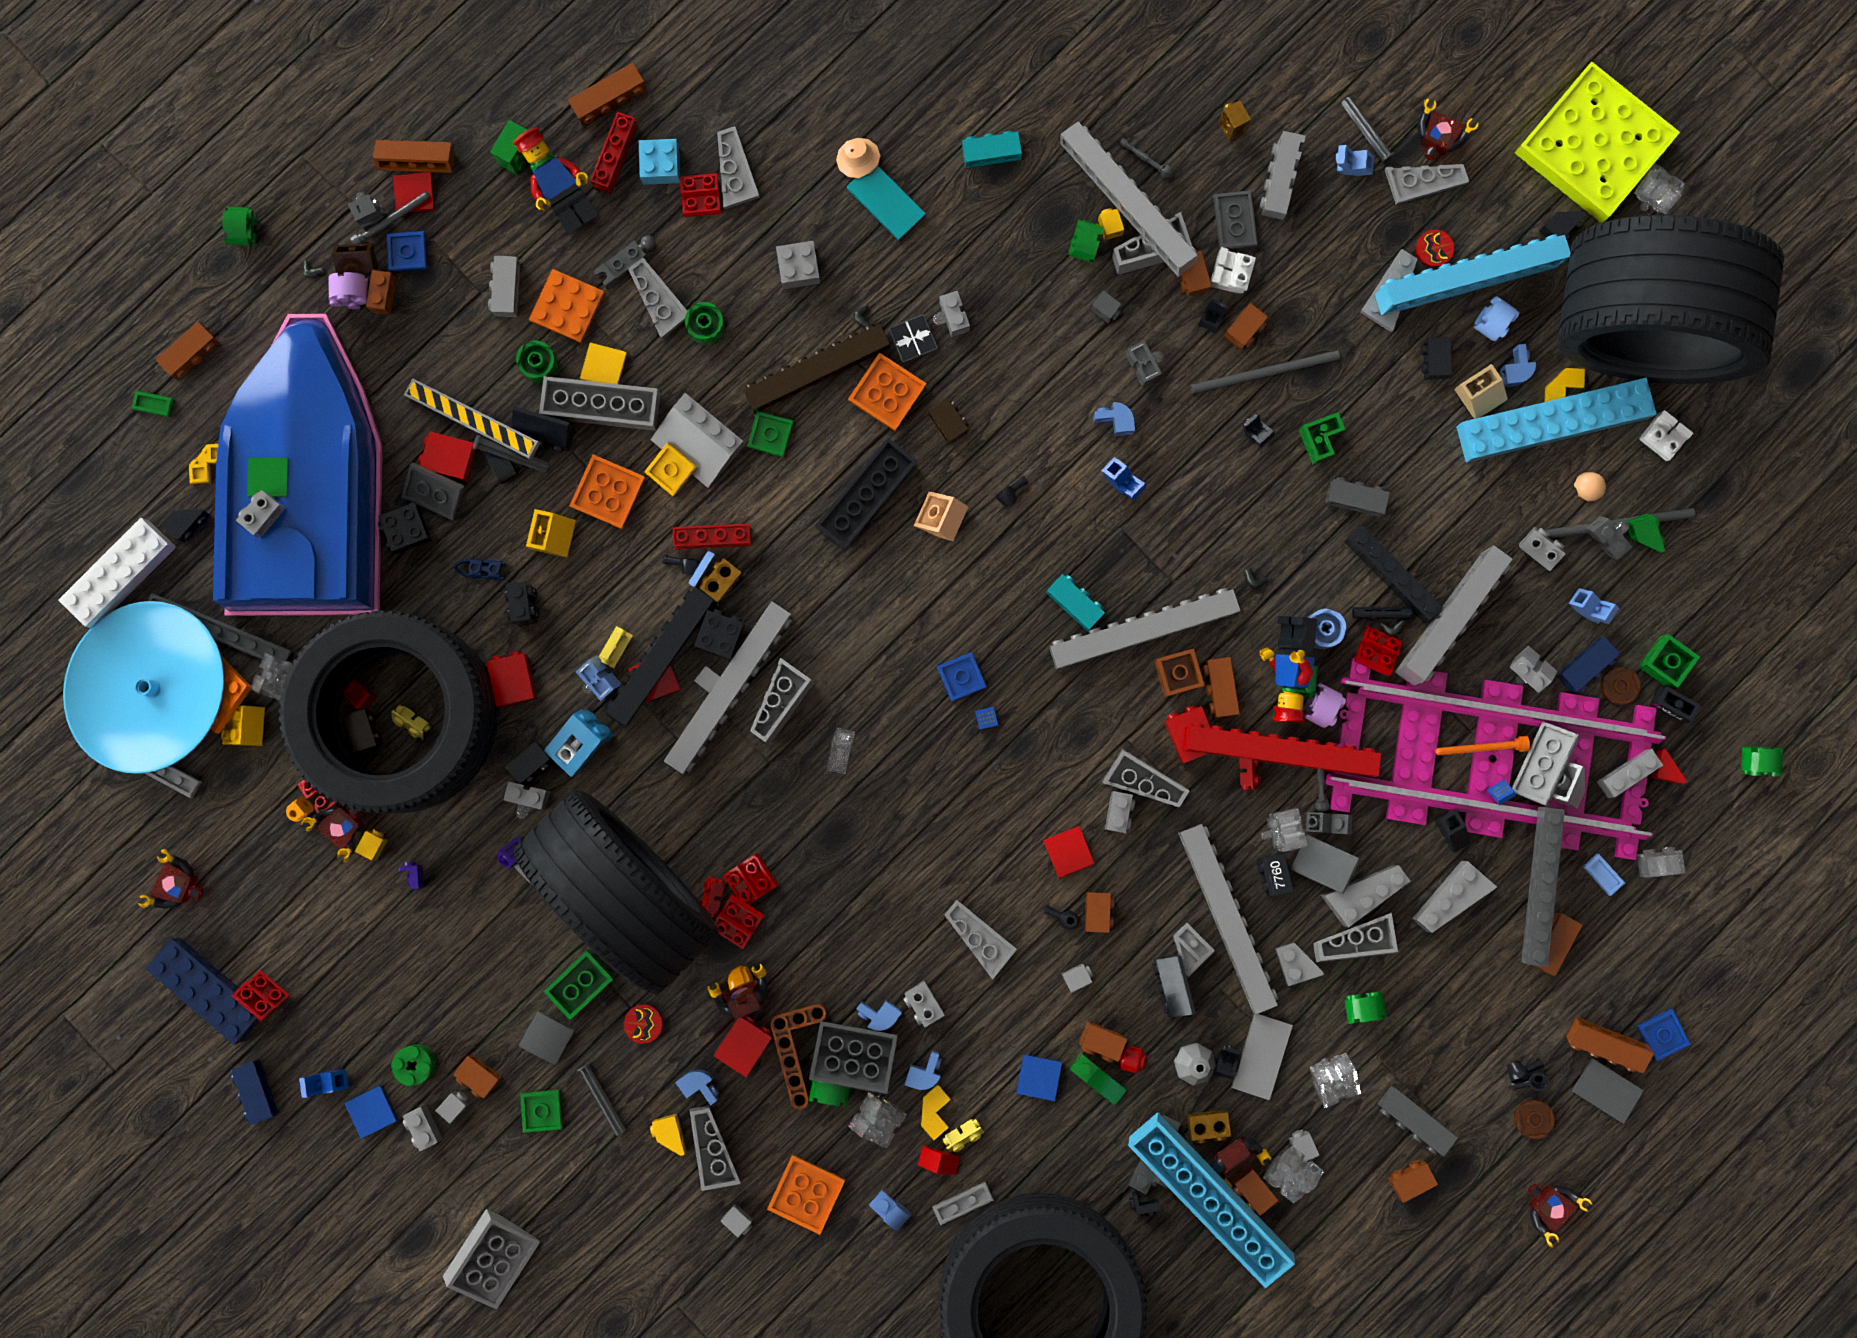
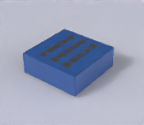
M994 706L975 711L979 730L998 726Z
M1505 780L1487 789L1488 794L1499 805L1516 796L1515 791Z

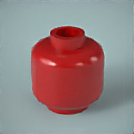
M1127 1045L1124 1047L1119 1059L1120 1068L1123 1071L1137 1074L1140 1070H1144L1147 1055L1144 1054L1143 1049Z

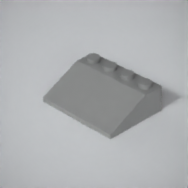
M686 393L672 407L651 438V441L661 449H663L666 443H670L694 463L697 468L692 475L707 488L714 483L745 446L743 440Z
M486 1209L444 1273L443 1279L445 1284L456 1292L497 1309L540 1241L503 1216Z

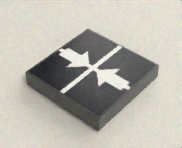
M924 314L889 328L903 364L938 350Z

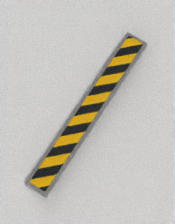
M415 379L411 380L404 393V396L532 460L540 445L538 441Z

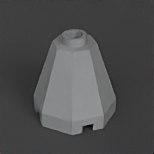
M1197 1042L1181 1047L1177 1057L1174 1059L1178 1077L1193 1086L1208 1082L1216 1068L1212 1051Z

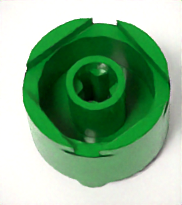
M226 206L225 209L227 211L223 212L222 220L223 232H226L228 237L224 238L226 245L252 246V244H257V234L254 233V226H257L258 219L257 215L253 213V209L250 207Z
M1078 220L1068 255L1093 264L1104 226L1085 220Z
M699 302L686 313L685 325L690 337L695 342L702 345L715 344L723 336L725 322L720 310L714 304ZM705 321H708L709 324L702 326V324H705Z
M533 340L521 346L517 352L516 362L518 368L528 380L534 383H543L544 376H555L558 370V358L546 343Z
M1754 746L1742 747V774L1782 776L1784 749L1775 747L1773 749Z
M1381 991L1366 993L1365 998H1362L1361 994L1346 996V1000H1344L1348 1024L1388 1019L1384 995H1381Z
M413 1044L401 1049L395 1055L391 1067L395 1078L405 1086H415L433 1076L436 1070L437 1059L435 1053L428 1046ZM413 1062L417 1063L415 1068L412 1066Z
M812 1081L809 1101L813 1102V1098H817V1103L840 1106V1103H844L843 1107L847 1108L851 1088Z

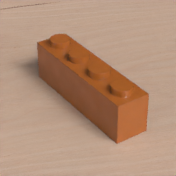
M632 62L568 99V102L582 125L585 123L589 124L599 115L609 113L613 107L623 105L632 96L642 94L644 89H646V85Z
M376 140L373 153V161L377 170L452 173L455 158L452 144L449 142Z
M1578 1017L1575 1018L1566 1036L1570 1046L1575 1050H1585L1596 1058L1603 1057L1611 1064L1625 1066L1631 1072L1638 1071L1644 1074L1654 1054L1651 1047L1647 1044Z

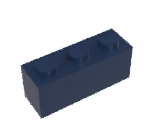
M1605 636L1600 637L1556 676L1571 693L1582 692L1589 686L1588 682L1592 678L1595 680L1603 674L1601 671L1606 666L1610 667L1617 661L1616 657L1620 653Z
M260 1059L231 1069V1080L237 1086L238 1100L244 1106V1117L250 1125L279 1114Z

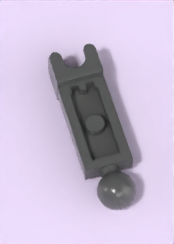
M643 236L639 245L635 241L631 242L608 262L603 263L594 271L597 278L607 276L603 281L606 289L617 283V280L629 272L628 268L642 257L644 259L647 257L643 251L654 248L655 239L652 236Z

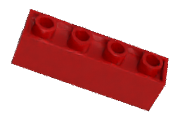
M617 112L590 180L595 189L612 194L638 128L635 118Z
M750 524L672 527L673 547L676 550L752 546Z

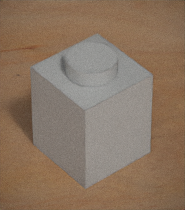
M1080 964L1062 973V976L1072 993L1092 983L1091 977H1093L1089 966L1085 967L1084 964Z
M455 1090L435 1111L450 1124L459 1117L470 1103L467 1101L468 1097L463 1092Z
M1299 1130L1292 1134L1293 1137L1288 1138L1299 1162L1304 1163L1319 1156L1309 1132Z
M735 1203L723 1216L721 1222L734 1235L739 1237L741 1234L745 1235L752 1228L750 1224L753 1218Z

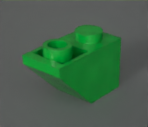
M1646 513L1626 521L1632 540L1661 553L1665 552V540L1660 534V522L1657 517Z

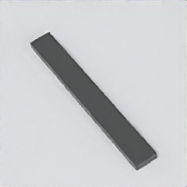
M151 593L148 601L172 604L193 614L207 627L214 640L286 669L293 651Z

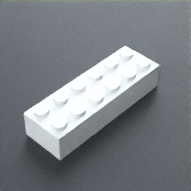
M140 518L58 601L85 627L91 628L101 618L112 612L176 546L150 521Z

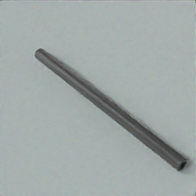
M1336 350L1191 384L1192 394L1323 364L1339 360L1340 354Z
M1694 508L1651 515L1657 517L1659 522L1695 517ZM1638 516L1610 521L1617 529L1626 528V521ZM1591 523L1545 531L1550 534L1548 536L1550 539L1589 533L1586 528Z

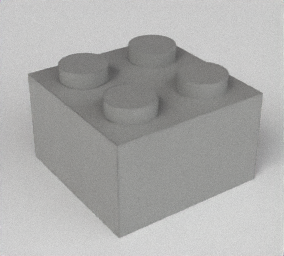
M813 241L776 246L783 289L820 284Z

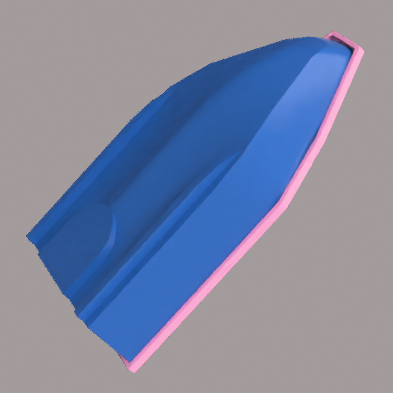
M288 314L271 347L238 389L221 424L216 460L213 601L225 608V616L354 615L363 612L380 611L381 531L378 526V522H380L378 516L381 515L382 506L381 439L365 390L328 315ZM248 457L288 458L287 497H273L286 509L265 534L259 538L251 534L236 521L239 517V512L251 503L252 498L247 496Z

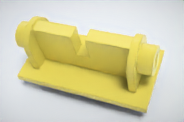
M616 626L599 655L601 662L615 668L633 635Z
M399 705L395 711L392 710V721L397 726L406 728L408 733L414 738L418 737L424 740V732L428 733L431 729L427 721L420 716H417L413 721L412 718L415 716V713L405 705Z
M971 1119L961 1125L962 1134L956 1128L945 1135L943 1141L951 1153L953 1151L958 1152L965 1147L966 1143L970 1141L975 1142L981 1138V1134L984 1131L981 1127L977 1128L980 1126L977 1119Z

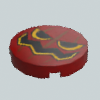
M1429 230L1418 239L1415 247L1416 256L1422 264L1428 265L1431 268H1438L1452 258L1454 243L1451 237L1444 231Z
M648 1004L637 1005L630 1009L625 1016L624 1030L627 1036L634 1042L640 1044L649 1043L655 1040L662 1031L663 1018L654 1006Z

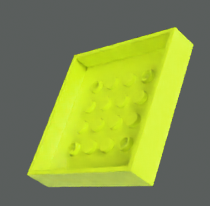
M1591 61L1516 150L1515 154L1600 223H1603L1611 216L1680 132ZM1591 101H1595L1596 105H1593ZM1556 142L1560 143L1561 147H1558ZM1600 178H1603L1605 183L1601 182Z

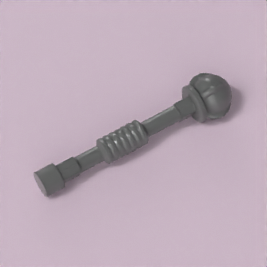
M1122 138L1119 145L1126 147L1135 153V156L1158 169V174L1161 178L1166 179L1171 176L1172 168L1169 165H1159L1149 158V155L1140 149H1136L1126 139Z
M1317 770L1319 795L1315 808L1319 812H1325L1330 807L1326 794H1324L1325 770Z

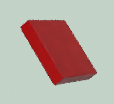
M431 172L393 176L396 211L424 192H428L430 198L408 213L435 210Z

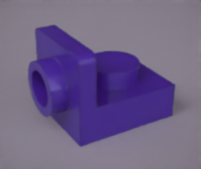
M518 836L501 848L497 855L500 864L509 870L517 863L514 848L521 841Z
M406 862L404 867H398V871H410L407 881L411 889L424 888L422 865H416V862Z

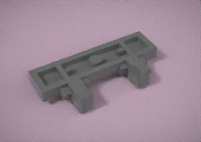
M1162 1114V1117L1178 1131L1181 1123ZM1140 1159L1128 1185L1144 1194H1147L1151 1185L1156 1187L1157 1183L1167 1188L1165 1183Z

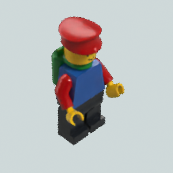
M539 128L524 131L516 137L513 145L517 147L518 152L522 153L527 162L531 164L530 168L533 172L531 176V192L535 198L536 207L545 211L543 208L544 203L551 206L566 233L570 234L582 226L572 208L575 209L584 224L599 215L579 187L581 186L580 180H584L587 184L588 176L586 173L581 172L574 163L564 158L557 159L552 153H549V148L543 141L544 136L540 133Z
M1278 616L1277 624H1281V633L1278 640L1279 649L1276 650L1275 656L1274 652L1267 647L1259 651L1264 661L1269 659L1268 662L1275 671L1276 684L1286 686V688H1282L1284 693L1279 694L1278 706H1273L1275 710L1273 720L1276 722H1306L1303 718L1305 713L1303 711V703L1306 698L1312 699L1313 694L1316 692L1318 666H1313L1315 659L1313 649L1318 619Z

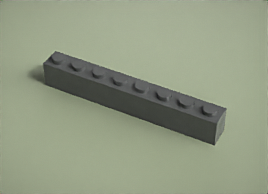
M1538 807L1521 959L1522 963L1528 965L1548 967L1565 810Z

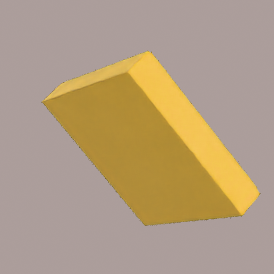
M590 343L580 379L583 381L619 384L627 352Z
M666 443L644 473L670 495L675 496L696 470L697 466L670 443Z

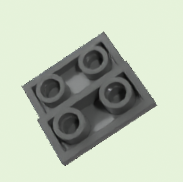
M537 1011L519 1046L541 1059L556 1065L574 1029L556 1021L555 1018Z

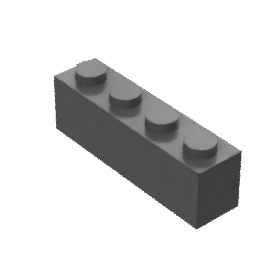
M1390 1086L1377 1103L1381 1107V1113L1388 1118L1394 1117L1397 1120L1396 1125L1404 1131L1409 1129L1412 1132L1411 1137L1419 1143L1424 1141L1428 1145L1426 1149L1435 1156L1439 1153L1444 1157L1458 1139L1393 1086Z

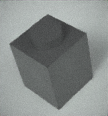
M1103 290L1092 304L1091 311L1109 323L1112 319L1115 321L1120 315L1121 303Z

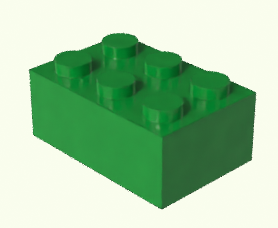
M590 949L579 957L543 992L569 1020H572L617 977Z

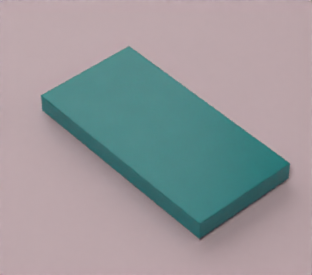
M879 166L870 174L861 178H855L847 186V190L898 241L926 216V213Z

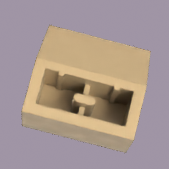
M1492 364L1454 389L1474 419L1482 417L1508 400L1503 380Z

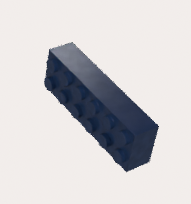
M172 938L146 968L148 972L233 1045L243 1042L260 1021L232 997V994L239 987L181 938Z

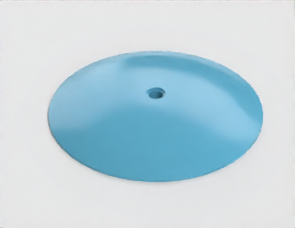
M146 601L129 604L110 612L95 623L83 636L72 654L66 671L63 689L64 710L69 728L75 740L96 762L124 773H149L177 763L202 742L215 722L224 691V668L217 643L207 627L193 614L178 606L164 602Z

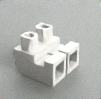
M1221 247L1211 277V286L1234 293H1244V291H1247L1256 257L1228 251L1229 249Z
M1664 410L1657 414L1639 440L1665 461H1669L1683 443L1692 436L1693 432L1681 423L1676 424L1678 420Z

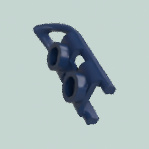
M464 559L453 565L454 569L465 577L505 580L504 576H500L501 565H506L504 561ZM470 563L469 574L461 571L458 566ZM481 572H488V575H481Z

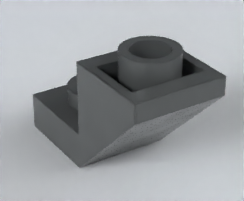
M1307 812L1306 831L1352 834L1353 815Z

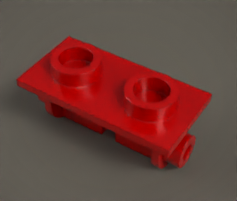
M1239 758L1240 769H1247V772L1240 773V786H1242V790H1250V786L1251 789L1258 790L1261 778L1257 772V766L1260 765V761Z
M709 876L708 880L704 883L703 891L705 893L700 903L710 916L715 918V915H718L721 901L714 900L715 896L722 897L725 884H723L724 880Z

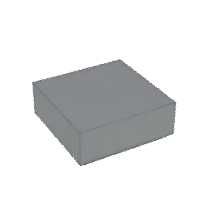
M705 666L694 681L710 693L720 676Z

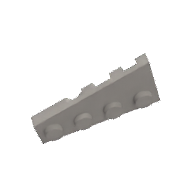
M736 127L717 132L724 210L760 198Z
M1464 164L1439 165L1437 167L1421 166L1410 168V166L1402 168H1385L1396 205L1469 183Z
M1401 249L1360 311V313L1391 333L1394 330L1400 311L1381 316L1375 294L1380 290L1381 286L1386 284L1387 280L1392 278L1400 280L1405 275L1413 273L1417 258Z
M642 257L628 270L661 339H663L685 321L687 310Z
M956 900L945 913V916L993 980L1017 949Z

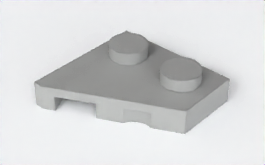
M1187 922L1173 935L1178 954L1182 957L1186 976L1189 977L1215 950Z
M1295 943L1275 948L1287 986L1324 975L1323 971Z

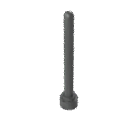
M428 192L422 193L363 234H354L350 237V240L353 244H366L368 239L428 200L430 194Z

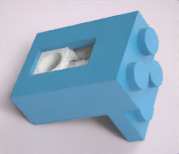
M581 709L569 718L544 752L569 776L573 777L581 772L598 749L610 741L614 734L592 712L587 709Z

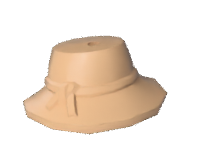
M855 138L846 141L839 149L836 161L839 170L846 176L861 178L870 174L878 166L881 155L877 145L869 139Z

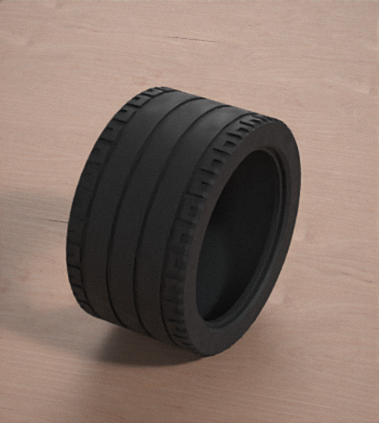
M1680 215L1636 216L1611 220L1592 226L1579 234L1572 242L1557 341L1559 351L1567 359L1579 366L1602 374L1631 380L1647 378L1648 382L1700 384L1736 380L1753 375L1765 368L1771 360L1784 266V252L1773 239L1759 231L1739 224L1703 217Z

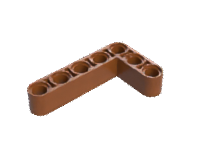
M820 1003L777 1014L771 1021V1028L792 1106L798 1110L804 1109L808 1105L809 1093L792 1030L823 1021L827 1015V1009ZM813 1009H822L823 1016L816 1018L813 1015ZM796 1013L803 1014L804 1021L802 1023H797L794 1020ZM782 1018L785 1021V1027L778 1028L775 1025V1020ZM787 1037L790 1040V1046L783 1047L780 1044V1039ZM788 1056L793 1057L795 1065L788 1066L785 1063V1058ZM793 1075L798 1076L800 1084L793 1085L790 1082V1077ZM803 1095L806 1100L805 1103L798 1104L795 1101V1096Z

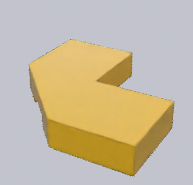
M1563 369L1545 387V402L1566 397V388H1584L1585 369Z
M207 444L202 449L200 455L189 464L190 484L211 483L210 464H216L218 444Z
M939 1084L923 1097L921 1126L933 1140L949 1128L937 1114V1111L951 1100Z

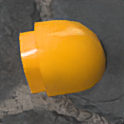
M302 796L287 807L286 815L290 820L298 822L312 813L314 807L309 800Z
M740 965L733 969L728 976L730 991L754 982L748 966L743 967Z

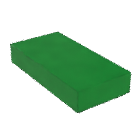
M135 391L131 409L171 418L175 399Z

